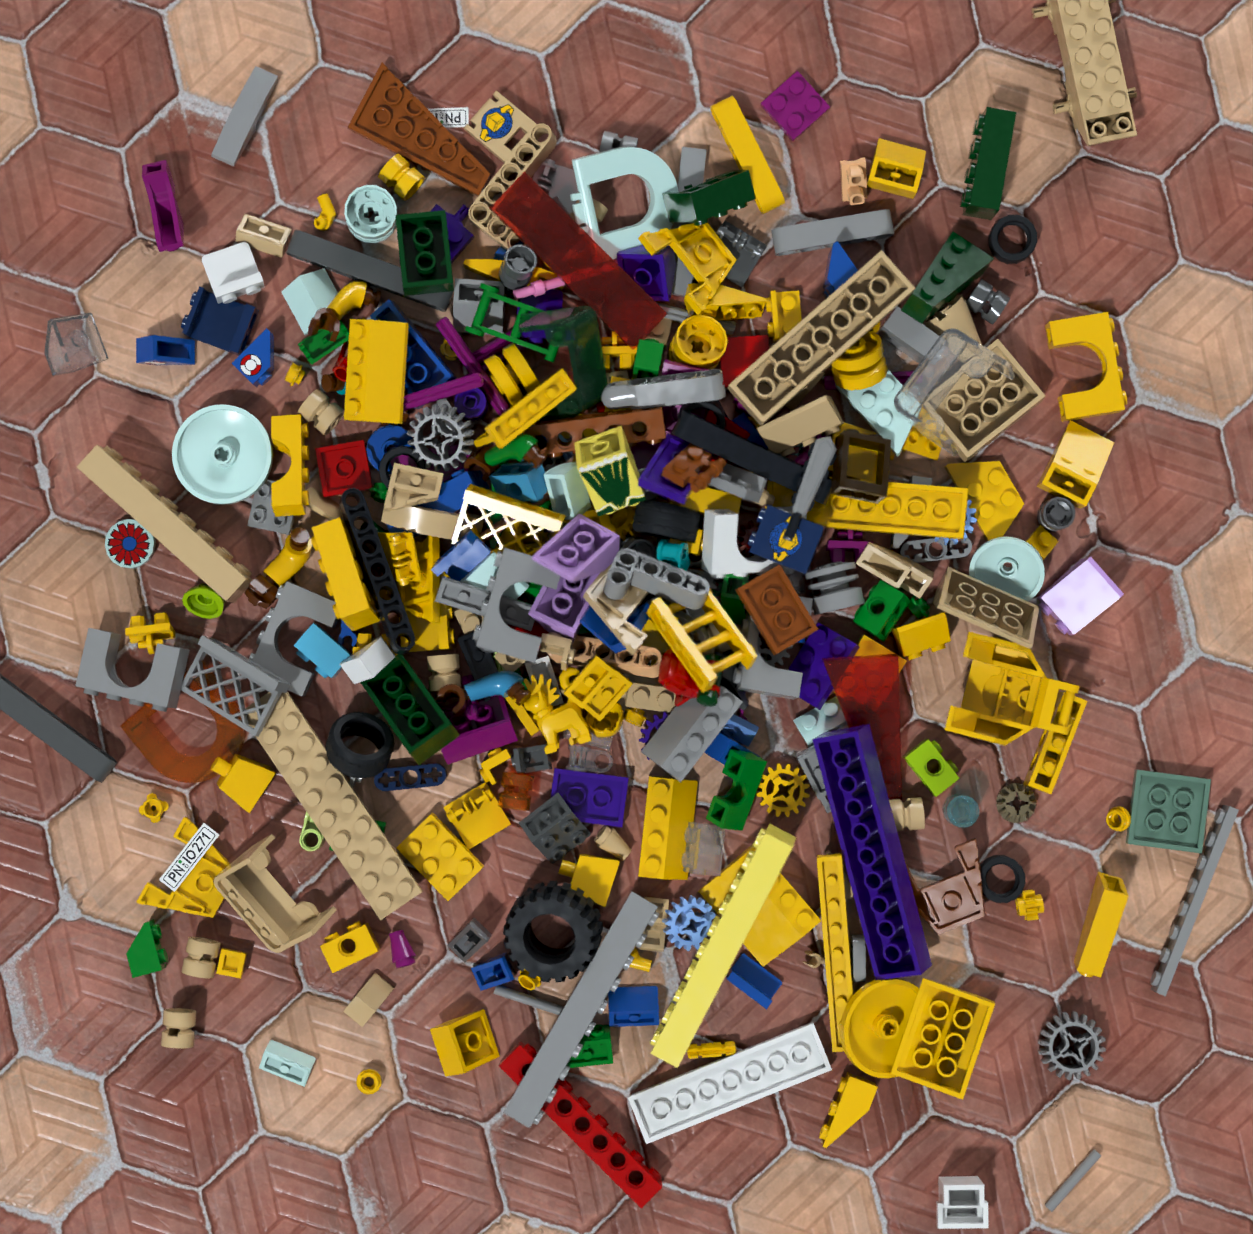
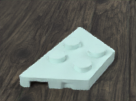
M889 370L881 382L862 390L842 389L835 384L839 392L878 435L891 440V450L898 457L921 409L920 404Z

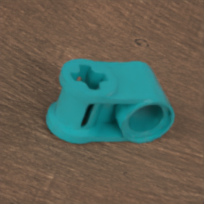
M661 539L657 548V560L687 571L691 562L688 544L683 542L681 544L668 543L666 539Z

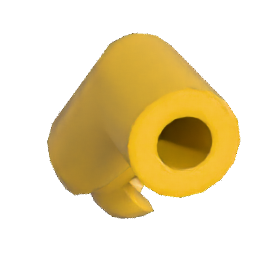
M328 194L317 197L322 211L318 218L314 219V226L321 231L329 229L336 217V211Z
M635 946L631 953L634 959L629 967L650 972L652 960L640 957Z

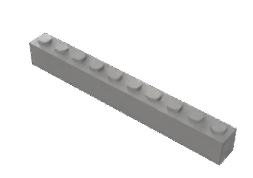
M634 892L630 893L598 948L593 961L590 962L503 1113L528 1128L533 1123L538 1125L545 1113L541 1110L545 1101L551 1103L558 1091L554 1088L558 1079L563 1081L570 1070L567 1063L571 1056L576 1059L583 1047L580 1044L584 1034L589 1037L596 1023L592 1021L597 1012L603 1013L609 1002L605 999L610 990L615 992L622 979L618 975L622 968L628 970L634 959L631 956L635 946L640 949L647 937L643 933L647 925L653 926L658 918L659 913L656 912L658 906Z

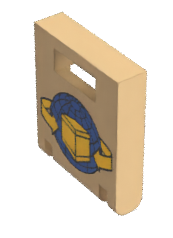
M495 91L493 96L498 101L494 102L489 98L470 120L475 125V128L473 129L470 125L466 124L464 129L505 163L529 131L537 124L498 91ZM521 128L525 136L510 150L505 145Z

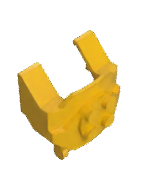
M968 632L963 657L973 659L961 708L950 705L944 730L1006 746L1033 728L1068 735L1069 728L1067 726L1075 693L1078 694L1080 686L1047 678L1031 649L1025 646ZM1060 689L1065 691L1058 724L1056 725L1051 723L1058 690Z

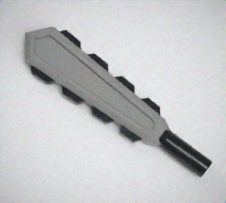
M830 436L816 439L814 443L810 444L807 452L809 459L804 461L802 467L803 476L798 478L796 484L798 491L793 494L791 499L793 504L792 516L783 536L787 541L793 540L801 518L807 514V511L812 510L815 504L813 499L819 496L822 489L820 484L826 480L829 474L828 467L833 465L837 457L835 453L837 449Z

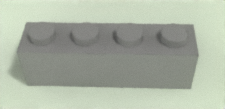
M721 685L720 696L715 706H703L697 702V698L689 699L679 707L676 706L641 752L681 783L743 702Z

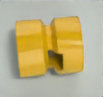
M398 153L384 165L378 178L388 187L394 186V192L403 201H406L421 187L425 176L416 168L410 169V163Z

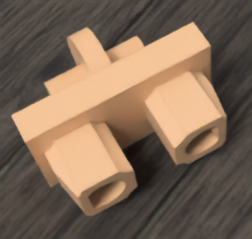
M865 157L855 161H840L842 201H849L850 205L863 204L865 198H867Z

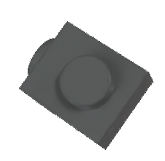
M547 744L527 748H514L511 762L516 772L527 774L552 769L550 754H546L544 751V747Z

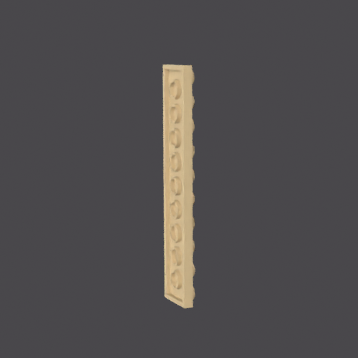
M269 692L260 698L261 705L268 703L272 693ZM281 693L262 732L256 738L378 918L382 920L423 892V890L344 774L337 771L329 762L325 746L289 693ZM255 702L245 709L255 708ZM257 711L247 714L248 723L253 728H255L258 722Z

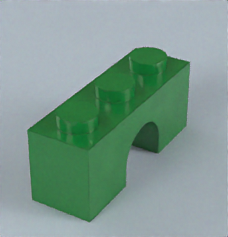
M730 749L722 773L733 779L731 789L723 796L713 797L706 819L721 829L743 831L767 761L752 752Z

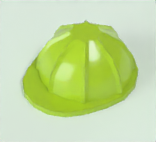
M204 583L190 588L184 593L182 598L186 609L201 618H217L224 609L223 598Z

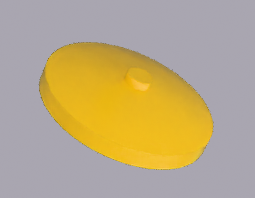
M900 978L873 980L862 986L850 998L841 1018L840 1039L846 1056L858 1069L877 1078L898 1077L891 1074L919 991L917 986Z

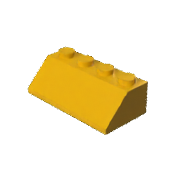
M350 319L344 420L402 424L409 323Z
M648 776L638 877L688 880L698 781L683 779L680 783L675 778Z

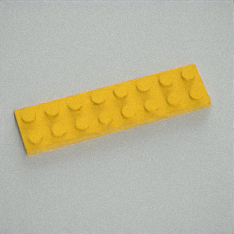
M768 479L767 491L775 496L773 506H793L791 499L793 494L797 492ZM859 480V481H864V482L876 484V481ZM888 482L887 497L878 504L831 494L826 505L814 501L815 504L812 510L807 511L806 520L826 526L825 528L964 540L969 489Z

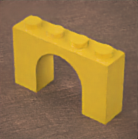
M1108 312L1049 321L1045 325L1049 349L1073 345L1085 346L1097 354L1102 365L1100 381L1093 389L1064 394L1058 397L1061 421L1065 422L1119 413L1125 410L1127 395L1121 388L1120 381H1123L1122 368L1117 365L1116 357L1119 356V349L1117 343L1113 342L1112 333L1115 327L1112 318H1109Z

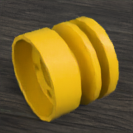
M694 315L685 319L678 327L668 350L669 360L711 370L715 369L726 351L728 342L726 331L718 321L709 316Z

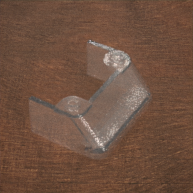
M948 329L941 334L894 398L895 408L923 436L953 456H956L958 451L951 439L942 434L945 429V423L942 417L935 413V410L963 373L971 378L978 379L984 377L992 367L1013 380L1015 375L1012 365L960 330Z

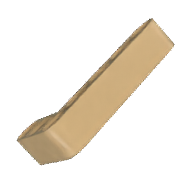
M544 123L535 125L469 208L468 215L471 221L506 250L520 240H524V246L533 250V245L529 238L501 215L557 144L555 134ZM549 134L547 140L538 142L541 135ZM533 153L530 161H523L525 155ZM518 173L515 180L508 181L509 175ZM498 192H502L501 198L493 201V196ZM481 212H487L483 220H477ZM506 226L502 234L496 235L497 228Z

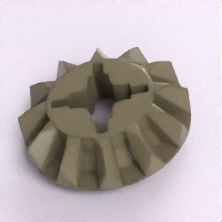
M1012 783L1003 787L998 793L996 807L999 814L1005 820L1012 823H1020L1028 820L1035 813L1037 802L1034 792L1026 785ZM1016 792L1018 799L1026 802V804L1019 806L1018 814L1014 806L1006 805V803L1014 801Z

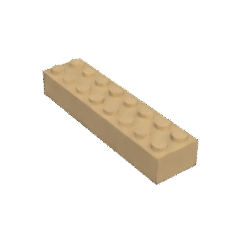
M881 250L730 383L727 389L756 422L762 426L915 290V287Z
M96 445L77 468L225 601L235 603L249 587V583L253 581L250 578L252 573L244 565L235 564L231 561L234 556L225 548L216 547L213 544L215 539L206 531L197 530L195 528L197 523L187 514L184 515L182 512L179 514L176 511L179 507L173 501L165 498L163 495L160 497L158 495L160 490L154 484L145 479L141 480L139 477L142 474L135 467L126 462L123 464L121 462L123 457L116 450L111 449L107 445L105 448Z

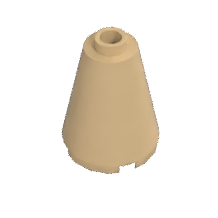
M962 295L955 296L954 299L950 302L948 301L946 305L942 306L940 310L922 323L946 340L943 346L963 365L984 350L968 305Z

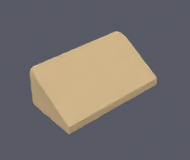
M245 214L236 230V243L247 242L250 248L282 258L292 229Z
M313 487L307 489L310 497V505H307L308 508L329 521L340 517L345 523L337 502L329 497L324 498L323 494Z

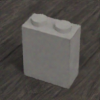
M898 306L878 332V335L924 368L930 363L934 366L946 351L943 348L946 340L902 312Z

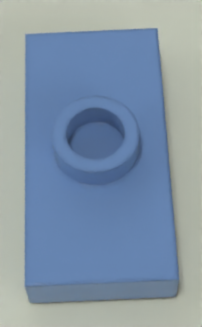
M733 714L720 733L749 747L759 727Z

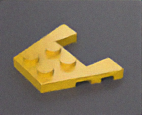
M694 223L679 226V228L670 230L664 228L653 233L648 231L642 233L638 238L651 256L670 246L700 284L699 287L684 297L697 315H700L705 310L708 302L716 293L717 288L736 262V258L709 223L695 226Z
M185 816L173 837L187 844L198 831V828ZM212 844L175 892L172 891L170 894L158 886L147 882L136 903L214 918L225 899L216 889L214 878L230 863Z

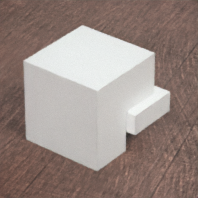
M978 1176L938 1177L939 1201H936L937 1228H989L988 1202L985 1201L984 1184Z

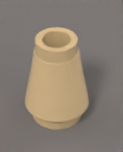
M607 825L594 838L597 847L620 858L622 861L627 858L632 850L613 827L609 828Z

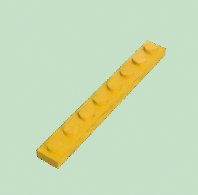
M842 854L817 855L832 1052H844L840 1039V1023L843 1011L853 996L843 860Z

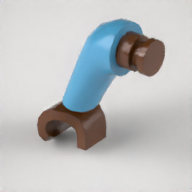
M507 670L487 675L463 685V689L455 684L445 685L438 692L436 701L446 702L452 697H458L459 703L452 709L453 714L458 718L466 710L469 699L472 702L485 697L502 695L504 698L509 696L512 700L516 699L515 703L520 706L531 696V692L524 690L525 686L522 684L524 678L521 675Z

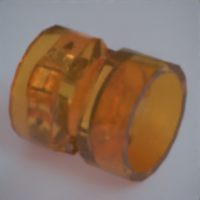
M503 772L501 786L504 788V791L500 792L498 807L530 811L531 796L528 792L533 790L534 776ZM515 786H519V792H514Z

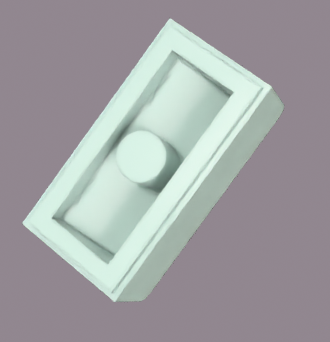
M270 1040L264 1051L259 1069L305 1087L316 1058Z

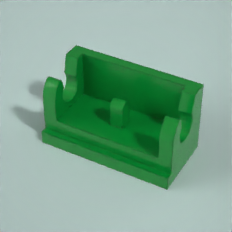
M341 320L339 334L335 342L330 341L331 334L328 330L319 329L317 334L307 337L298 344L311 365L349 340V331Z

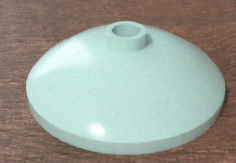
M998 537L985 542L976 550L970 562L969 576L1023 600L1030 601L1037 595L1043 585L1045 567L1039 552L1031 544L1014 537ZM1009 562L1012 566L1006 567L1004 563Z

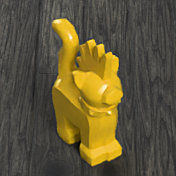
M568 667L566 671L562 670L559 681L564 691L571 684L569 681L570 676L579 674L577 668ZM540 674L539 683L535 676L531 675L532 684L524 678L526 688L531 692L530 698L524 702V708L533 713V719L537 720V725L547 741V745L544 747L545 753L550 754L560 748L558 732L567 729L571 733L569 738L570 745L592 741L588 724L582 716V708L568 698L567 703L553 709L551 703L558 699L560 694H554L557 687L550 689L552 679L549 678L545 685L543 674Z

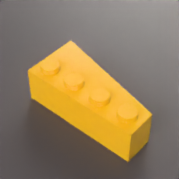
M339 517L312 527L314 536L311 537V541L315 551L319 550L321 555L318 563L322 573H326L328 577L325 585L329 595L334 596L336 604L332 605L336 618H341L352 631L379 622L378 613L369 605V602L373 601L371 593L368 591L366 584L361 582L364 579V574L359 562L354 560V557L357 555L346 524Z

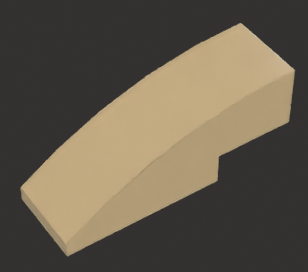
M870 542L855 563L895 588L899 589L901 587L918 598H921L934 577V572L894 551Z

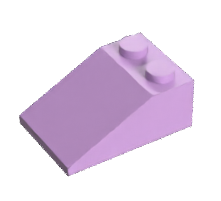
M579 513L532 556V560L574 583L603 572L613 563L619 551L620 535Z

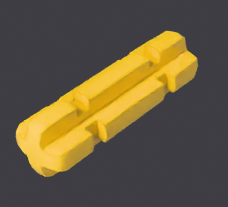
M734 1041L724 1042L725 1044H721V1042L701 1043V1046L690 1044L687 1049V1055L690 1059L698 1058V1056H702V1058L721 1057L722 1054L731 1056L736 1054V1045Z

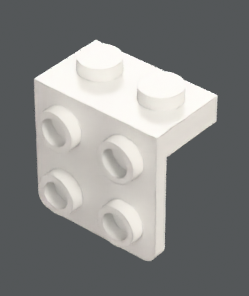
M242 242L202 257L203 266L218 304L233 302L239 296L245 294L253 295L260 292L262 288H265L261 273L257 268L247 242Z

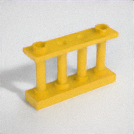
M711 588L702 607L706 614L684 625L679 624L673 614L687 607L677 603L667 605L661 597L651 602L646 614L702 693L712 688L717 679V673L738 662H741L746 670H748L758 657L754 647L746 641L714 597ZM712 622L719 631V634L698 645L694 644L687 634ZM727 642L734 653L712 665L708 664L702 653Z

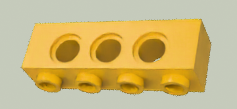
M1058 692L1051 719L1052 724H1058L1065 692ZM1074 697L1067 726L1069 728L1068 735L1048 730L1043 731L1025 777L1024 785L1052 795L1087 704L1086 700Z

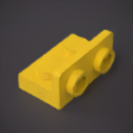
M799 290L786 292L770 291L765 304L766 313L771 312V322H767L768 337H773V343H777L802 321Z

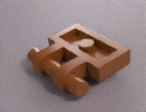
M690 443L663 468L662 476L681 487L690 483L691 490L697 493L700 490L706 489L710 485L711 479L718 477L723 472L726 461L723 458H719L716 461L710 462L712 454Z

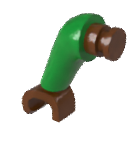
M522 433L501 449L497 445L493 447L483 446L468 457L464 463V468L471 469L476 464L482 467L485 471L482 479L486 482L502 462L516 459L521 463L525 460L529 464L532 462L534 464L533 468L537 470L548 455L540 453L541 449L536 446L538 441L533 436Z

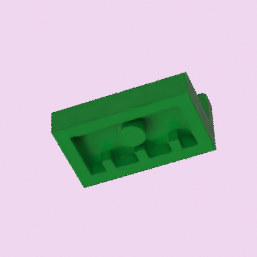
M596 1024L589 1037L584 1034L580 1041V1044L583 1045L576 1059L571 1056L567 1066L575 1068L613 1064L609 1025Z

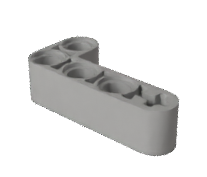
M629 548L618 551L608 571L604 585V593L610 599L619 600L623 598L629 586L632 585L693 610H698L704 606L710 589L706 579Z

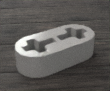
M864 934L851 935L852 982H865Z

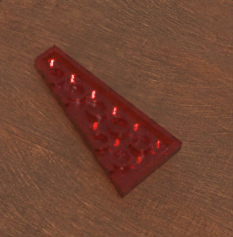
M884 654L823 658L824 666L848 728L870 725L889 800H902L898 655Z

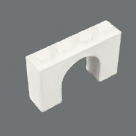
M792 506L775 507L792 514ZM729 509L705 510L701 569L708 572L711 577L724 578L725 574L746 577L748 573L762 575L779 565L758 555L743 557L737 547V513ZM805 514L802 518L807 519V514ZM781 565L785 574H794V571H796Z

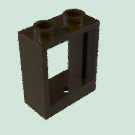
M847 429L841 432L835 438V447L837 449L835 453L837 457L833 463L831 494L878 504L887 497L891 440L885 439L878 434H862L855 429ZM849 445L878 451L876 484L846 478Z

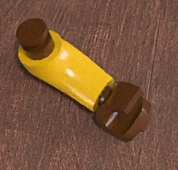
M353 281L345 285L327 308H321L316 311L308 327V336L317 334L319 329L328 330L331 334L330 341L335 342L339 334L341 318L352 309L361 308L362 305L369 306V304H373V308H377L381 291L373 292V289L367 287V282Z
M300 527L293 529L291 534L287 536L281 552L264 569L263 573L266 576L264 577L260 573L249 583L245 595L254 606L258 605L265 609L271 606L277 599L278 588L275 584L280 587V585L286 583L308 561L312 551V541L306 529Z

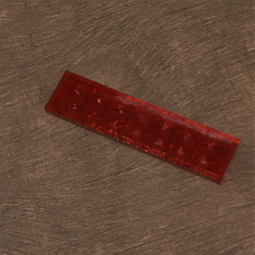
M525 171L489 208L632 350L638 346L639 339L643 340L667 315Z

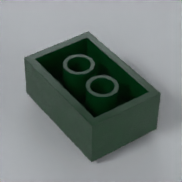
M446 211L395 215L404 296L454 291Z

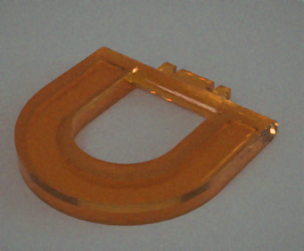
M202 661L204 670L208 669V665ZM213 672L205 674L208 687L217 684L216 675ZM200 677L193 678L189 686L190 689L194 691L202 689ZM224 686L226 698L233 697ZM218 688L209 691L211 702L221 701ZM236 700L228 703L229 711L232 715L240 712ZM144 703L145 705L120 725L122 730L158 772L172 780L185 783L207 781L219 776V774L210 769L214 760L220 757L230 762L235 754H240L245 738V730L206 705L204 706L215 719L217 736L212 747L199 756L181 754L170 744L149 718L158 711L152 709L153 704Z

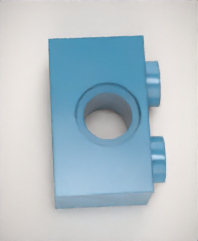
M527 462L502 464L489 477L497 493L521 501L535 503L542 500L544 494L548 492L543 475L545 473L544 468L541 465L536 470L533 468L534 464L532 462L530 464Z

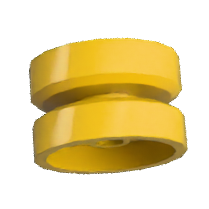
M868 331L831 364L833 379L837 386L847 390H862L876 385L885 378L888 368L883 355L882 340L878 334Z
M512 342L502 349V354L508 363L507 365H504L495 354L484 360L486 367L491 373V379L500 393L505 395L511 406L523 398L518 385L521 384L528 394L540 385L530 366Z

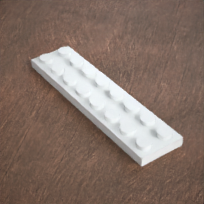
M811 1022L738 1051L734 1055L723 1057L628 1095V1099L645 1143L648 1144L831 1071L832 1068L815 1025Z

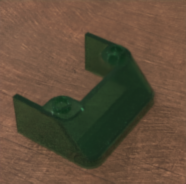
M579 306L521 314L519 333L545 329L546 339L552 346H568L574 385L577 390L536 422L576 417L601 403V394L608 385L598 317L595 310L589 306Z

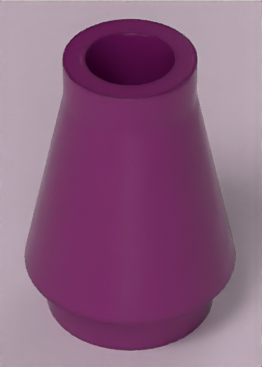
M399 930L390 933L392 964L395 963L396 969L416 963L414 958L416 954L408 942L404 931Z

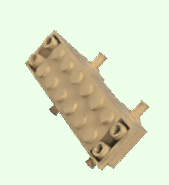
M1046 0L1045 6L1032 8V17L1035 19L1048 16L1052 23L1054 35H1057L1066 75L1065 87L1067 91L1066 102L1052 104L1053 113L1068 111L1073 119L1075 130L1080 132L1087 146L1137 136L1129 99L1136 98L1137 92H1135V87L1127 89L1109 3L1116 2V0Z

